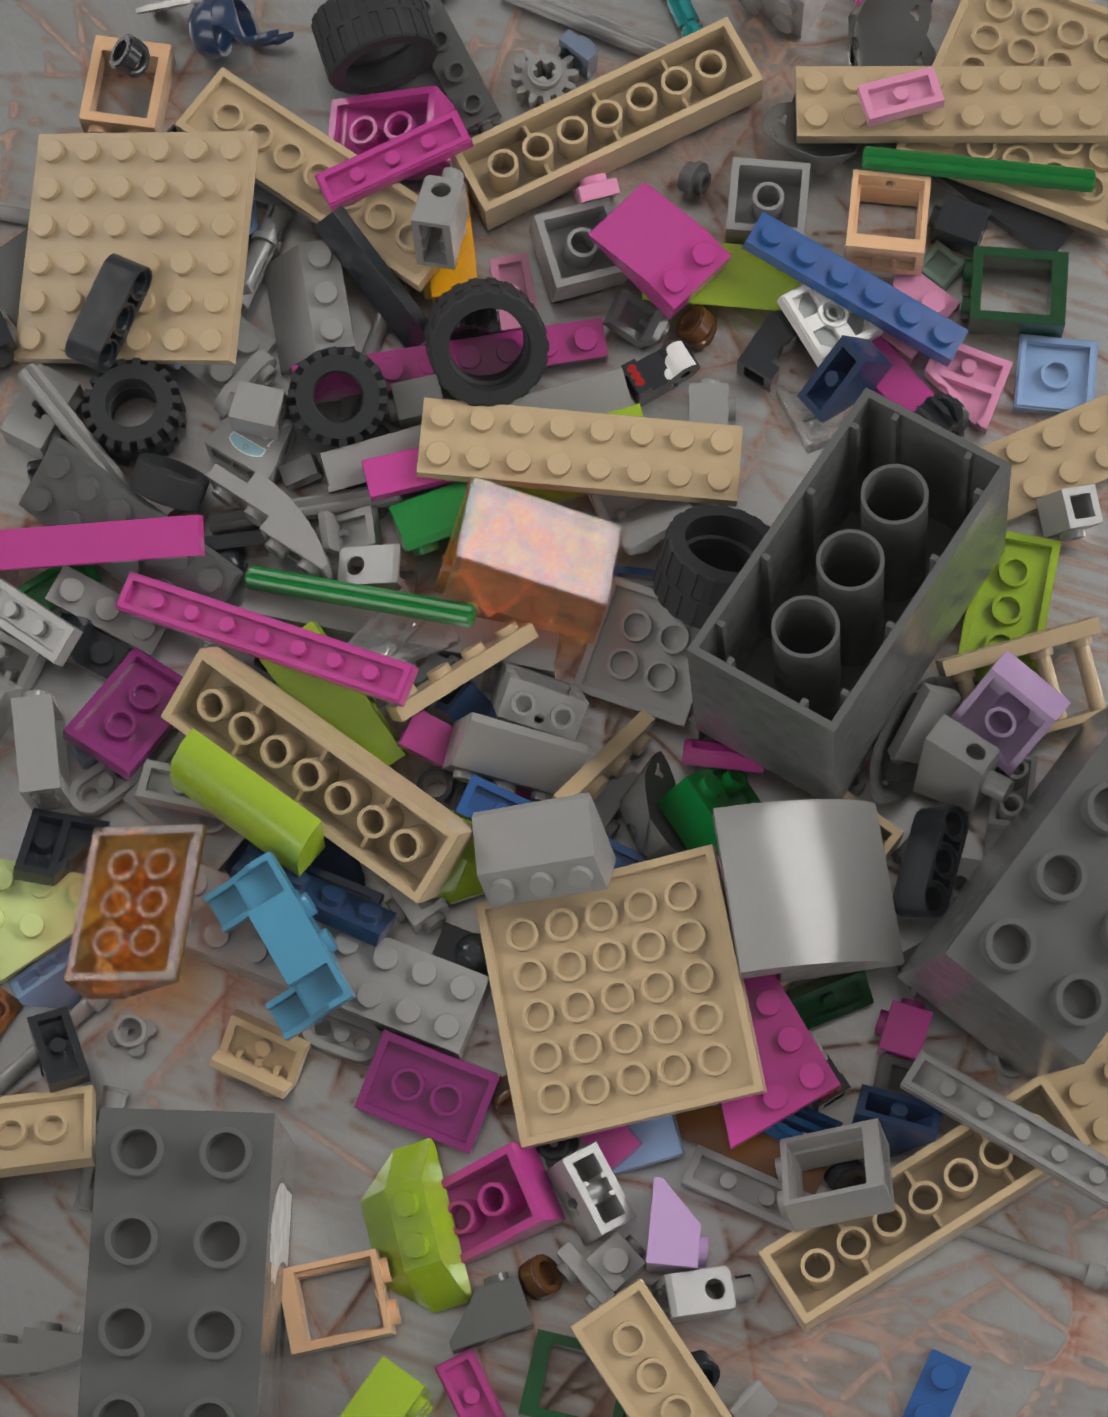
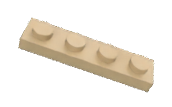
M515 620L509 621L494 631L496 638L483 645L482 641H478L462 650L460 654L463 658L450 666L448 662H444L430 670L426 674L429 678L427 681L417 687L413 683L404 707L392 703L385 706L392 720L401 722L407 720L538 638L539 635L532 623L517 624Z
M642 709L553 795L552 799L590 792L593 799H596L608 784V778L611 775L616 778L620 776L631 760L630 756L633 753L640 756L648 747L653 738L648 733L656 718Z

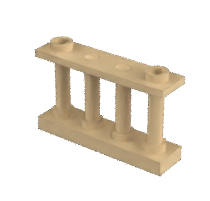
M1086 617L935 661L939 676H951L952 682H957L962 703L975 689L972 678L976 676L974 669L990 665V668H992L1007 650L1015 657L1029 654L1030 660H1035L1038 675L1060 693L1050 655L1054 654L1053 646L1067 643L1069 649L1073 648L1090 709L1066 715V711H1064L1047 733L1084 723L1087 719L1108 707V704H1105L1089 646L1090 643H1093L1091 635L1102 633L1098 617Z

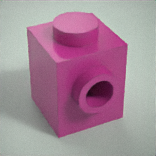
M902 998L901 1002L892 1000L889 1011L880 1010L874 1033L881 1035L876 1054L881 1056L887 1053L914 1062L923 1047L933 1012L925 1010L926 1005L914 999Z

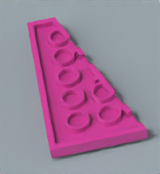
M775 974L744 979L767 1093L721 1103L730 1150L838 1089L841 1085Z

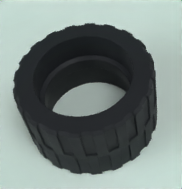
M327 0L318 8L317 13L312 18L311 29L328 81L334 89L340 92L343 91L346 94L367 95L397 88L423 74L434 63L439 54V43L424 0Z
M496 278L468 279L467 282L452 286L451 290L443 293L438 298L437 304L434 308L432 307L428 315V323L425 325L426 352L439 383L451 393V396L471 406L491 407L499 404L509 405L516 399L523 398L534 385H537L548 362L549 341L546 337L547 330L536 307L522 290L519 291L513 284L507 281H499ZM495 308L507 311L518 321L523 332V347L517 359L508 368L493 375L477 376L462 371L453 361L449 349V339L454 327L466 315L480 309Z
M701 505L700 507H691L684 512L678 513L668 525L653 575L654 594L658 597L659 603L674 618H678L690 627L701 629L770 526L764 524L756 516L746 513V511L724 505Z

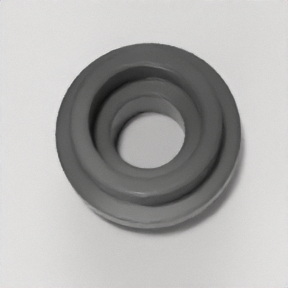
M689 161L683 166L678 177L677 186L680 191L684 192L685 197L694 200L700 194L703 195L707 192L711 183V173H709L708 164L702 161L695 163Z

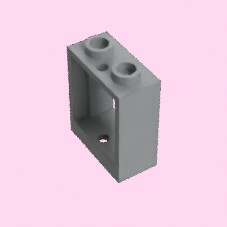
M505 661L502 663L490 697L497 716L572 741L576 740L589 704L579 686ZM536 716L544 720L541 723H537L534 721V717Z
M44 690L25 691L21 694L22 697L11 698L19 792L32 811L33 808L48 811L72 808L69 797L71 774L68 744L63 739V730L66 727L65 715L52 693L46 694Z
M878 1118L780 1139L781 1157L775 1158V1168L783 1190L777 1191V1202L781 1215L783 1217L789 1216L796 1232L895 1211L889 1143ZM861 1158L865 1159V1184L804 1197L802 1171Z

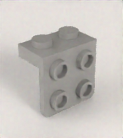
M587 493L604 531L629 555L642 554L651 550L657 542L665 538L668 525L673 521L674 517L678 513L693 507L688 502Z

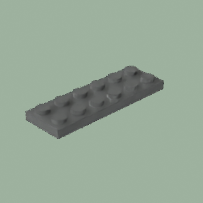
M63 438L53 439L18 504L46 526L168 517ZM205 543V556L99 564L124 584L129 572L132 571L225 603L228 602L244 574L243 571Z

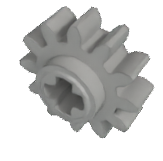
M540 44L539 54L534 55L531 50L525 49V62L521 60L514 61V71L516 74L511 76V85L513 88H517L516 98L518 102L529 98V110L536 108L538 104H544L576 89L575 83L579 82V70L573 69V56L561 59L560 46H557L550 54L547 53L546 46Z

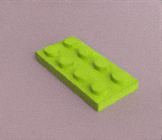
M1006 530L1004 553L965 611L957 654L1046 629L1061 541ZM1029 654L1017 657L1037 674L1035 660H1030ZM990 665L974 669L976 676L972 677L974 685L977 686L991 669Z

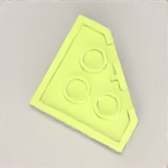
M0 859V985L15 977L17 972L32 962H37L79 931L86 930L99 922L108 880L103 877L69 872L55 886L14 880V866L16 862Z

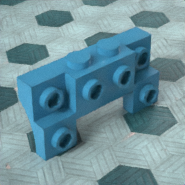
M268 851L258 857L228 881L203 896L221 924V929L224 933H228L246 921L251 920L288 986H292L265 1004L283 1033L282 1036L286 1041L291 1040L324 1020L323 1017L357 997L338 965L339 961L334 951L339 948L335 939L326 927L320 930L313 918L318 913L313 901L306 892L299 894L298 890L294 889L274 853Z

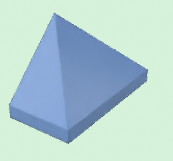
M75 935L13 977L8 983L22 1005L48 1008L67 1006L71 1010L80 1002L91 957Z

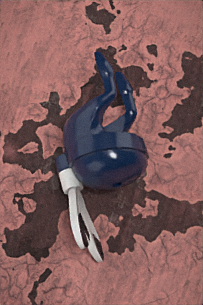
M167 0L135 9L137 14L162 12L193 3L195 7L192 9L188 19L192 43L200 55L213 60L230 54L233 37L243 45L255 44L258 47L281 45L294 36V31L279 34V29L260 33L251 10L243 0Z

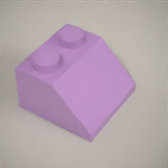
M1007 650L951 718L995 745L1000 751L997 766L1010 776L1071 702Z
M654 1177L646 1272L672 1274L697 1270L698 1267H706L709 1237L700 1236V1222L668 1183L661 1177Z

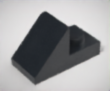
M66 613L61 614V618L83 632L66 661L106 681L132 651L131 648L95 629L92 621L88 618Z
M65 1006L27 1017L40 1072L46 1079L50 1093L90 1082V1072L68 1007Z

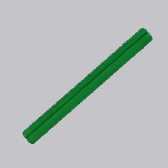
M866 146L862 156V168L867 170L1089 193L1093 191L1096 181L1095 171L1086 168Z
M248 567L244 579L247 588L251 590L464 628L473 627L476 619L475 606L469 603L265 567Z

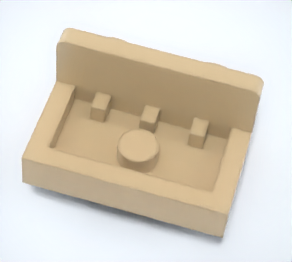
M236 1009L231 1014L220 1048L212 1056L209 1066L219 1070L220 1074L225 1078L236 1081L241 1080L256 1087L265 1096L284 1099L297 1084L311 1042L298 1036L286 1041L282 1036L283 1033L280 1028Z

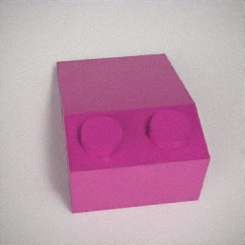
M436 85L331 99L328 136L356 155H359L455 110V106ZM451 158L404 180L425 179L428 175L440 176L442 169L450 167Z
M645 181L588 234V237L669 320L726 268L731 257L700 224Z
M510 1142L441 1180L443 1188L447 1190L450 1202L448 1210L453 1215L456 1227L453 1230L454 1234L458 1235L462 1251L460 1258L461 1262L465 1263V1265L527 1240L566 1219L536 1147L524 1149L521 1148L520 1142Z

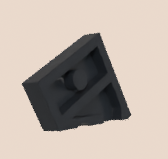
M33 808L14 866V880L55 886L109 837L110 821Z

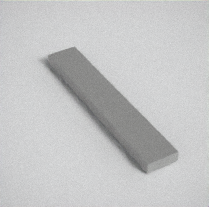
M921 1049L901 1082V1089L1108 1209V1157Z

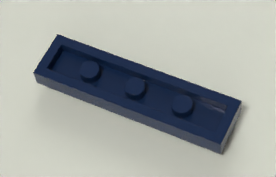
M249 848L233 866L230 878L241 871L247 864L265 853ZM280 864L294 889L298 890L299 894L306 892L313 901L318 911L313 916L316 921L376 948L394 926L397 913L382 907L378 903L348 892L340 886L310 875L306 871L298 877Z

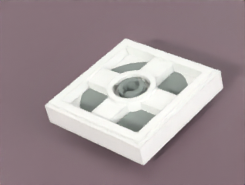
M802 285L780 296L777 300L778 305L817 367L820 366L842 335L870 339L871 341L884 333V330L806 285Z

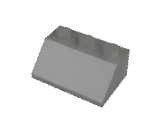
M324 240L298 244L269 262L265 277L281 376L292 375V365L300 364L318 350L334 346L348 347L356 350L343 266Z
M472 712L454 722L442 769L454 772L452 778L468 783L471 775L474 774L514 794L516 790L531 794L530 800L537 802L552 799L553 795L582 768L588 756L590 746Z
M590 792L473 813L472 827L477 877L491 908L608 889L616 857Z

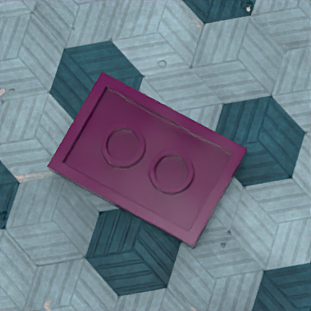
M134 647L65 727L63 739L125 779L130 780L174 728L161 715L183 676L137 647Z
M385 1029L354 1108L471 1154L502 1075Z

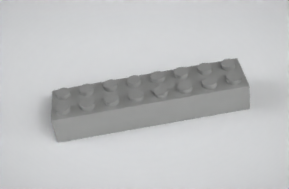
M185 858L153 930V935L162 945L281 992L291 988L292 986H288L251 920L246 921L228 933H224L209 903L203 898V896L228 881L230 875ZM316 921L320 930L326 927L335 939L339 948L334 951L339 961L338 965L357 996L336 1010L372 1023L380 1031L385 1029L391 1030L463 1059L491 991L488 976L386 936L376 948Z

